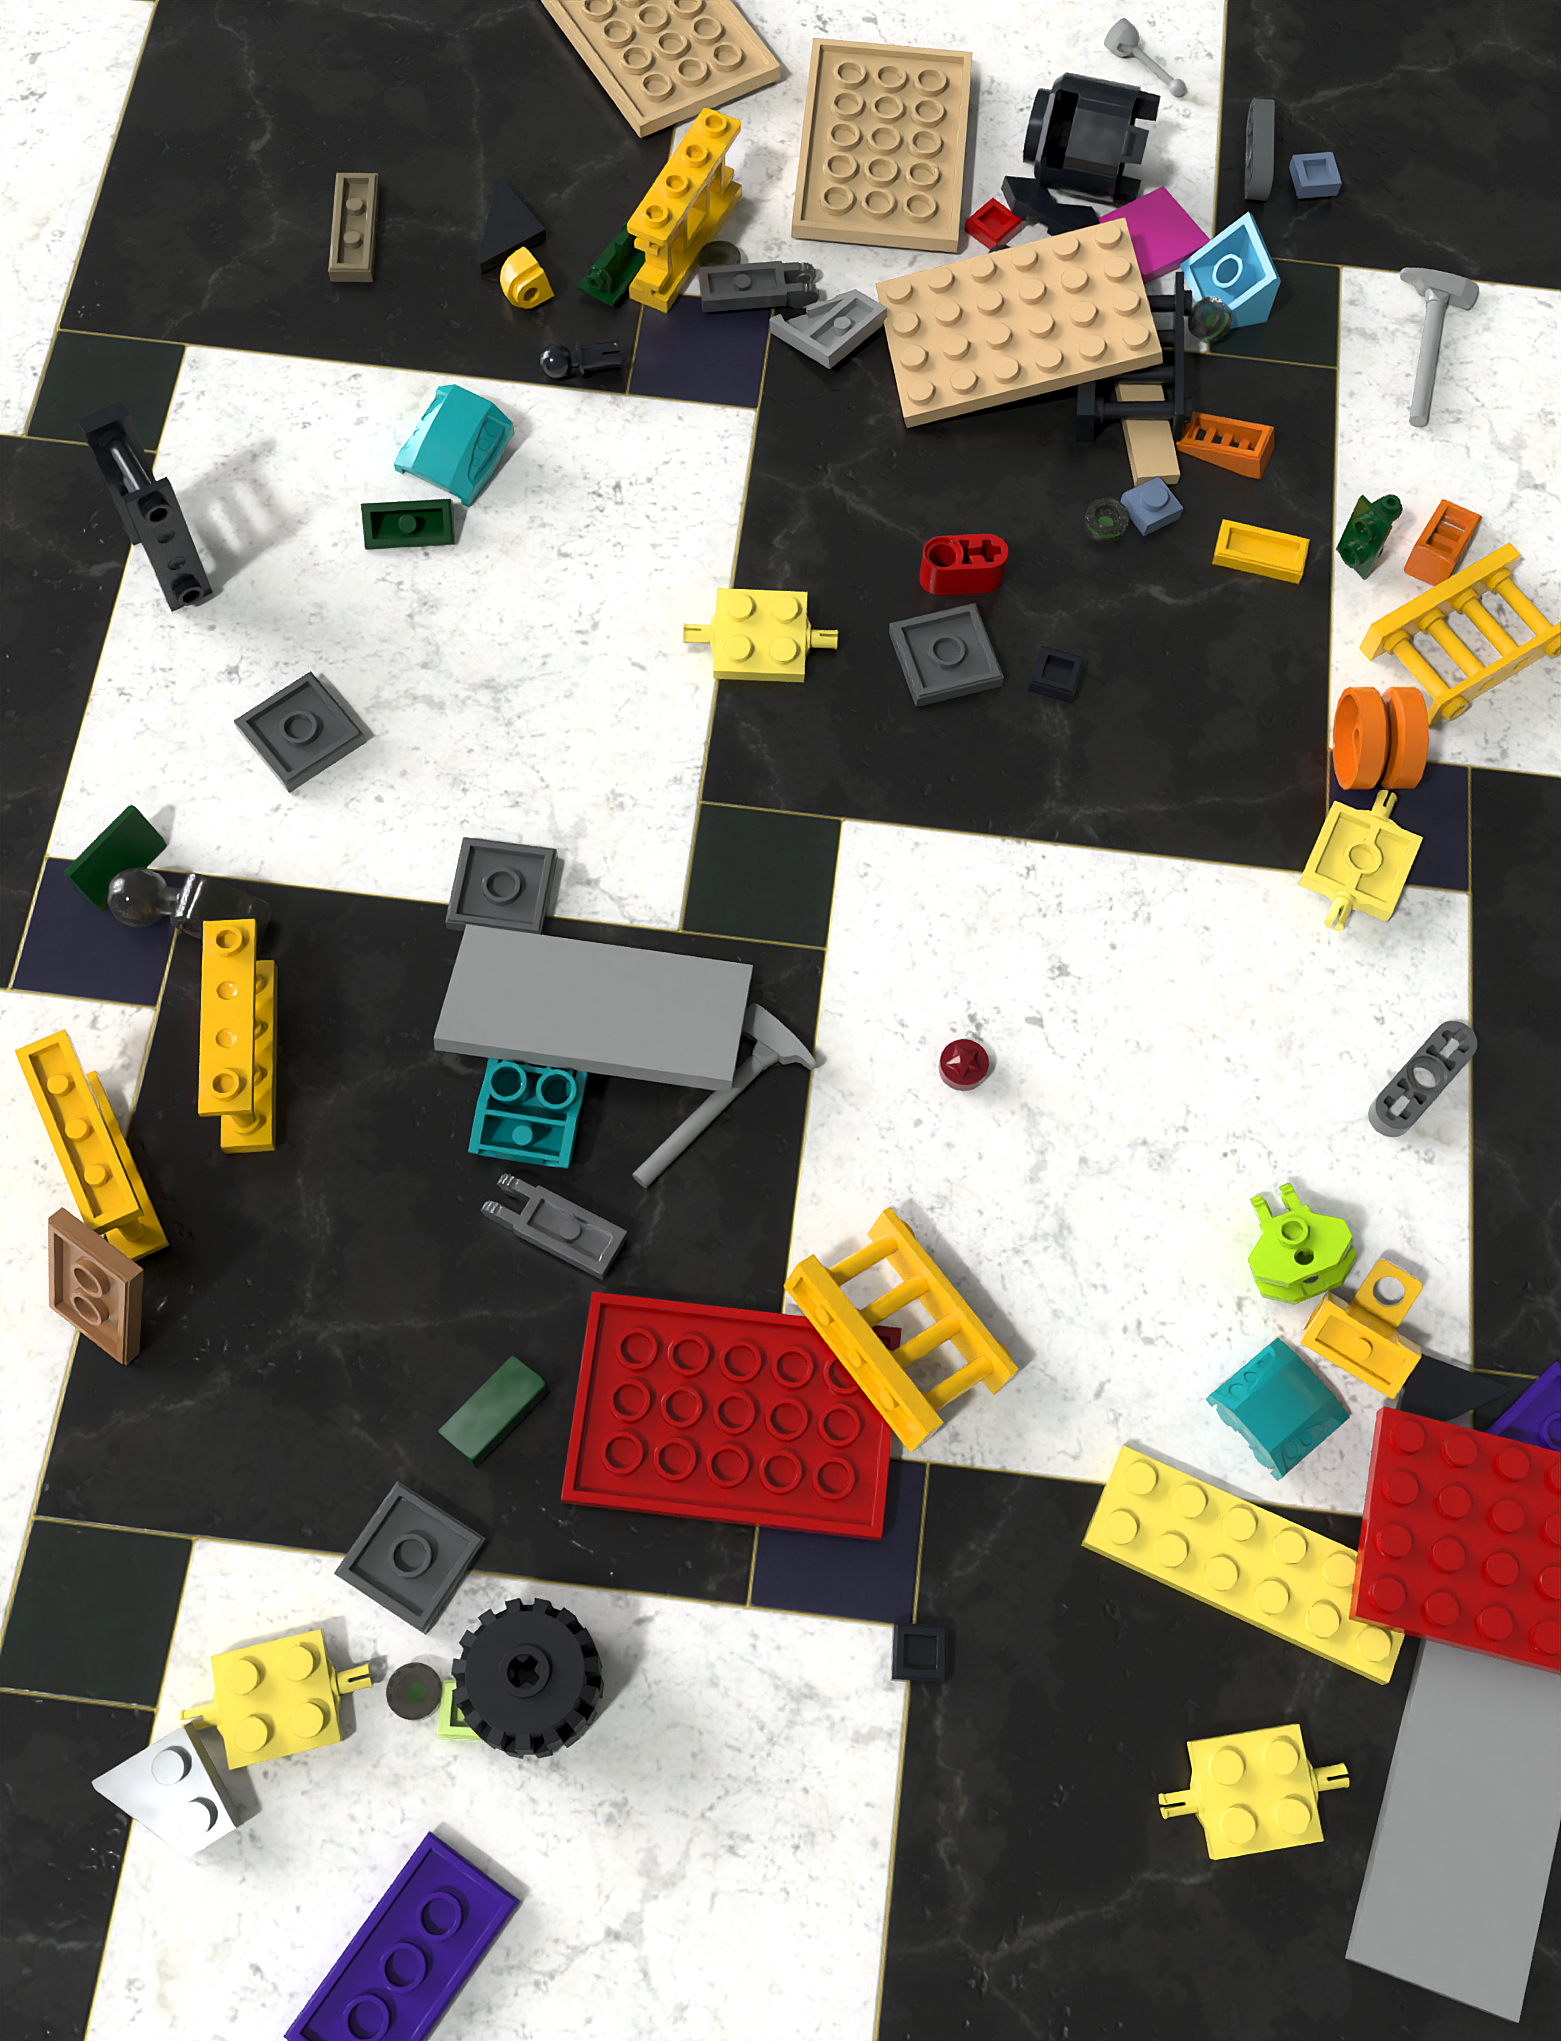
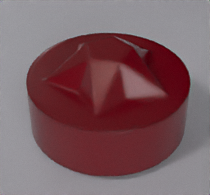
M968 1039L955 1040L949 1043L941 1053L938 1065L940 1077L952 1089L958 1091L975 1089L982 1084L989 1068V1058L984 1048L978 1043Z

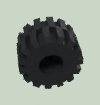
M520 1598L505 1601L507 1609L497 1614H494L491 1608L478 1617L482 1623L481 1626L474 1633L466 1630L459 1642L463 1652L460 1659L453 1658L451 1671L452 1676L456 1679V1689L452 1690L455 1703L462 1711L465 1722L494 1750L497 1748L504 1751L508 1756L523 1759L524 1755H536L538 1759L552 1756L553 1749L561 1745H565L568 1748L578 1741L579 1737L577 1734L585 1724L590 1727L598 1714L595 1707L598 1698H603L604 1689L601 1668L603 1667L599 1653L586 1627L583 1628L578 1622L577 1617L565 1607L560 1611L553 1608L549 1600L535 1598L534 1604L523 1605ZM534 1664H537L535 1672L539 1676L538 1682L534 1685L526 1682L520 1688H517L520 1681L515 1675L516 1670L520 1666L529 1670Z

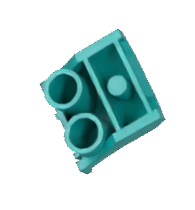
M456 384L438 386L435 399L420 419L411 437L400 449L394 462L395 471L401 474L406 471L460 498L463 505L470 507L492 478L505 448L514 436L513 422L493 402Z
M488 1058L484 1081L477 1101L468 1153L569 1169L589 1073L584 1071L575 1072L574 1070L566 1072L549 1066L540 1068L531 1066L529 1063L521 1065L509 1062L508 1060Z
M1279 1338L1270 1343L1205 1399L1211 1407L1217 1404L1216 1411L1220 1419L1226 1425L1232 1427L1235 1432L1238 1431L1250 1444L1248 1447L1253 1450L1255 1458L1261 1465L1268 1469H1274L1270 1474L1277 1481L1283 1478L1350 1418L1331 1391L1302 1359Z

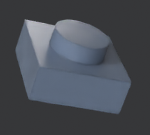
M1333 152L1292 156L1289 169L1298 199L1338 195L1342 182Z
M1160 476L1123 493L1120 502L1122 508L1143 536L1180 519L1183 507Z

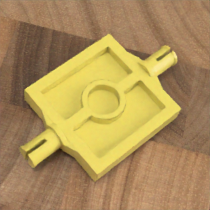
M717 588L716 612L711 620V625L686 623L683 625V643H710L714 656L713 679L804 683L805 660L810 652V648H831L837 650L838 630L811 629V624L807 617V592Z
M1380 790L1371 811L1356 810L1334 801L1328 812L1298 885L1322 894L1333 901L1328 916L1324 921L1325 926L1329 929L1339 914L1333 930H1344L1351 909L1362 911L1385 922L1388 921L1394 911L1423 837L1400 828L1389 819L1394 804L1397 802V796L1393 792L1387 799L1385 806H1383L1389 791Z
M324 1629L210 1656L215 1682L213 1703L181 1710L180 1721L203 1716V1719L192 1722L196 1731L217 1726V1729L224 1738L229 1770L344 1741L339 1716L341 1694L369 1687L373 1688V1677L351 1682L352 1678L372 1674L370 1664L367 1663L363 1666L337 1672L328 1655Z
M1289 1724L1188 1741L1187 1746L1192 1766L1190 1790L1167 1794L1161 1793L1159 1794V1804L1168 1805L1181 1802L1179 1805L1161 1807L1160 1810L1164 1819L1195 1813L1204 1828L1209 1857L1218 1860L1324 1841L1317 1810L1318 1792L1343 1787L1348 1788L1350 1781L1348 1777L1327 1779L1332 1776L1348 1774L1344 1763L1313 1769L1305 1754L1300 1725Z

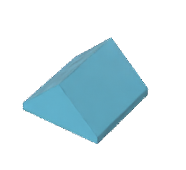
M1247 212L1180 264L1190 290H1192V296L1206 330L1211 333L1227 330L1228 324H1230L1229 329L1267 322L1281 282L1254 217ZM1214 315L1219 316L1221 322L1218 328L1209 330L1207 328L1209 318Z

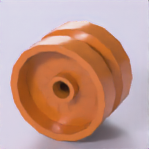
M1348 687L1344 689L1338 700L1333 726V761L1339 785L1344 790H1369L1374 788L1379 781L1385 790H1410L1416 788L1422 778L1426 765L1429 744L1428 714L1421 691L1416 687H1390L1381 696L1374 687Z

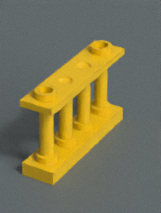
M1510 542L1372 623L1359 647L1369 661L1385 652L1388 655L1395 654L1434 699L1427 711L1429 726L1442 718L1447 722L1453 720L1468 707L1470 701L1542 657L1548 655L1549 658H1554L1561 653V622L1553 626L1512 581L1514 575L1511 571L1521 554ZM1487 591H1490L1492 594L1498 593L1532 630L1536 637L1519 647L1478 601L1479 597ZM1454 611L1458 614L1464 613L1500 653L1502 658L1484 667L1443 621L1445 616ZM1420 631L1423 634L1429 633L1468 678L1449 688L1410 644V638Z
M255 919L203 921L198 1114L200 1117L221 1115V1149L225 1154L275 1151L278 967L274 960L256 961L257 922Z
M63 1029L15 1050L84 1224L98 1235L106 1233L109 1243L133 1262L169 1246L99 1075L95 1070L87 1074L85 1073L71 1037L66 1030Z
M889 1207L882 1211L867 1234L873 1242L830 1269L823 1267L816 1256L812 1254L796 1265L784 1284V1288L909 1452L912 1453L925 1444L944 1423L938 1416L937 1411L980 1381H983L990 1392L995 1395L1002 1390L1019 1369L1012 1361L1007 1348L995 1340L919 1244L912 1228L905 1221L900 1220L892 1208ZM886 1258L904 1282L863 1309L855 1308L840 1289V1286ZM915 1299H918L936 1323L894 1351L887 1350L873 1332L872 1327ZM950 1339L968 1362V1365L927 1393L920 1392L904 1372V1369Z

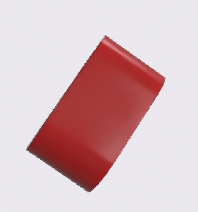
M994 534L934 537L925 544L919 575L920 584L928 593L938 596L993 592L1000 587L1003 581L1008 558V546L1002 538Z

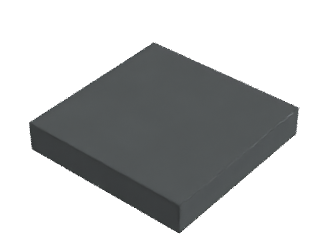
M976 603L890 623L889 635L916 707L1002 686L1004 677Z
M311 671L234 720L236 729L288 793L366 743L361 730Z
M463 837L445 920L446 928L465 931L466 924L543 935L558 859L557 849Z
M397 1481L334 1574L426 1635L487 1543V1540Z

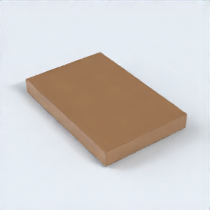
M61 1207L48 1218L49 1307L118 1362L128 1365L140 1353L144 1269L65 1208Z

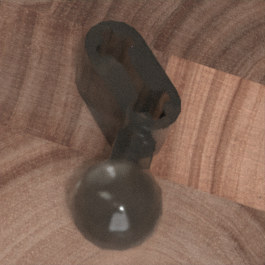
M145 867L128 868L120 872L109 884L107 903L112 915L123 924L133 928L149 927L160 921L164 915L171 916L169 921L174 927L203 940V921L255 919L257 922L256 956L273 912L272 907L265 901L207 875L190 873L186 875L182 888L168 887L166 881L159 873Z

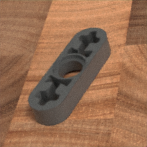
M1253 98L1250 104L1246 127V200L1267 201L1270 195L1274 173L1275 101L1272 99Z
M1448 1021L1441 1024L1370 1105L1368 1111L1369 1121L1378 1133L1387 1137H1398L1405 1134L1475 1054L1478 1043L1473 1030L1464 1023ZM1453 1038L1457 1040L1459 1046L1443 1063L1436 1056L1446 1043ZM1414 1068H1424L1430 1071L1435 1079V1087L1430 1090L1418 1088L1411 1080V1070ZM1403 1094L1410 1102L1400 1112L1398 1117L1394 1120L1389 1119L1385 1114Z

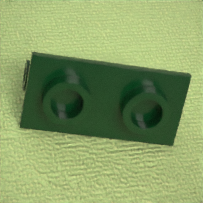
M628 222L622 225L620 232L596 263L588 269V273L577 286V290L614 307L630 286L646 261L645 252L634 248V241L637 236L628 233Z
M1389 494L1383 496L1373 503L1364 495L1360 496L1336 547L1344 563L1348 567L1353 568L1363 580L1368 578L1376 560L1381 556L1384 543L1393 527L1391 524L1402 513L1403 507L1396 495Z

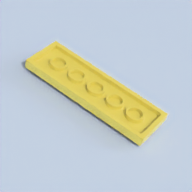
M1123 1445L1119 1449L1081 1546L1381 1685L1389 1683L1405 1634L1349 1620L1357 1551Z

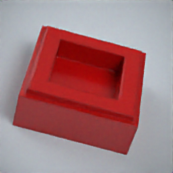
M991 198L966 220L964 231L990 250L996 245H1006L1022 231L1024 220L1013 215L1011 210L996 199Z

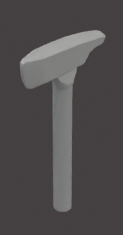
M1403 268L1399 273L1400 279L1411 283L1417 293L1424 296L1426 301L1425 322L1409 417L1410 425L1422 427L1427 422L1444 307L1446 304L1459 308L1470 309L1476 300L1479 286L1465 277L1425 268Z
M753 1003L746 1009L742 1036L752 1041L755 1046L749 1054L750 1056L735 1070L732 1092L715 1090L632 1174L634 1179L644 1188H647L762 1070L778 1061L785 1065L794 1062L801 1063L809 1070L817 1067L814 1058L800 1040L778 1019L758 1004Z

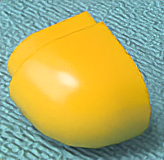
M524 246L507 258L501 269L500 283L505 296L512 305L531 309L554 296L545 272Z

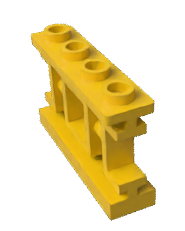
M703 108L628 221V233L637 236L634 241V248L644 251L646 260L629 286V298L668 313L742 197V184L732 181L734 169L725 166V154L741 131L740 120L710 108Z

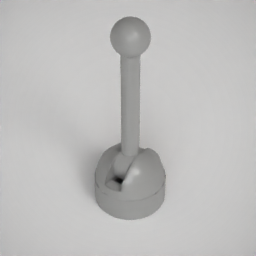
M1126 18L1116 22L1106 35L1104 46L1119 57L1129 56L1133 53L1170 86L1169 90L1173 96H1181L1186 89L1185 83L1180 79L1175 80L1138 47L1140 39L1135 26Z

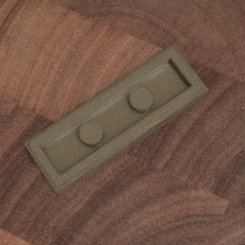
M336 173L328 269L331 282H373L380 193L378 173Z

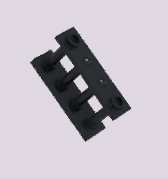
M1175 272L1173 295H1147L1151 313L1173 312V329L1156 330L1160 346L1173 347V365H1153L1078 384L1076 442H1094V424H1103V419H1172L1173 441H1181L1183 423H1191L1192 396H1184V317H1191L1192 290H1184V272ZM1104 383H1172V401H1104V397H1095V388H1104Z
M117 402L77 420L124 530L133 546L142 543L171 612L184 606L193 605L203 597L213 593L173 487L167 477L156 481L131 416L123 402Z

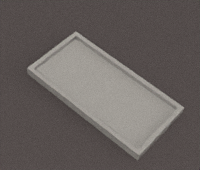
M466 924L435 1031L434 1047L438 1051L731 1093L751 986L753 965Z
M1421 1639L1345 1959L1507 2021L1519 2023L1561 1822V1675Z

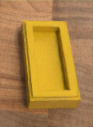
M1223 519L1212 564L1299 584L1303 575L1310 539Z

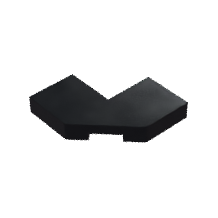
M1004 177L1001 190L1011 213L1024 221L1032 217L1047 225V234L1051 236L1100 224L1092 206L1054 203L1048 189L1041 187L1035 178Z

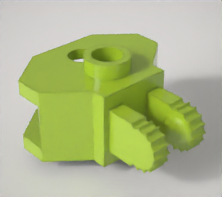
M1289 1182L1279 1186L1281 1200L1285 1208L1289 1210V1212L1272 1218L1269 1205L1266 1200H1263L1261 1195L1250 1198L1253 1210L1260 1222L1262 1235L1247 1260L1262 1298L1295 1305L1342 1286L1358 1257L1352 1246L1354 1241L1353 1235L1345 1220L1312 1213L1307 1204L1302 1206L1293 1186ZM1319 1274L1318 1279L1315 1282H1303L1304 1280Z

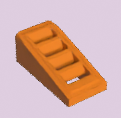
M1192 411L1191 423H1185L1182 429L1181 441L1176 443V450L1240 475L1261 480L1275 447L1274 427ZM1200 429L1207 431L1203 441L1196 440ZM1217 435L1223 437L1220 444L1214 443ZM1234 442L1239 444L1238 448L1232 447Z
M1442 499L1415 543L1404 566V572L1433 586L1450 578L1483 516ZM1441 520L1444 521V522H1447V523H1449V524H1451V525H1454V526H1456V527H1458V528H1460V529H1463L1464 531H1461V530H1459V529H1457V528H1455V527H1452V526H1450V525H1448V524H1446V523H1443V522H1441Z

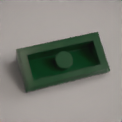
M451 498L361 504L365 550L455 545L454 508Z
M131 804L65 869L64 874L79 896L98 910L104 911L161 854L167 845L163 837L143 814Z
M512 1355L438 1432L477 1468L550 1392L549 1386L539 1375Z

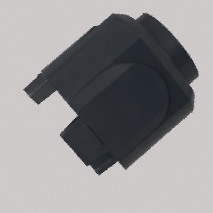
M1065 72L1054 81L1051 90L1039 88L1037 91L1025 137L1023 163L1035 165L1034 177L1041 187L1108 202H1114V200L1132 202L1137 198L1142 180L1124 176V168L1126 163L1142 164L1149 130L1136 127L1135 122L1136 119L1156 121L1161 96L1141 91L1139 86Z

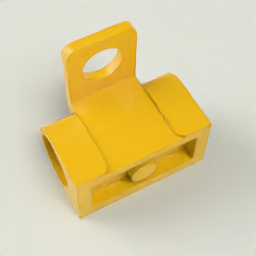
M1378 1259L1350 1303L1330 1291L1323 1296L1303 1329L1300 1343L1393 1400L1421 1358V1347L1397 1333V1328L1421 1293L1423 1284L1420 1279L1386 1259ZM1392 1277L1402 1283L1405 1294L1399 1303L1385 1305L1376 1299L1373 1288L1380 1279Z

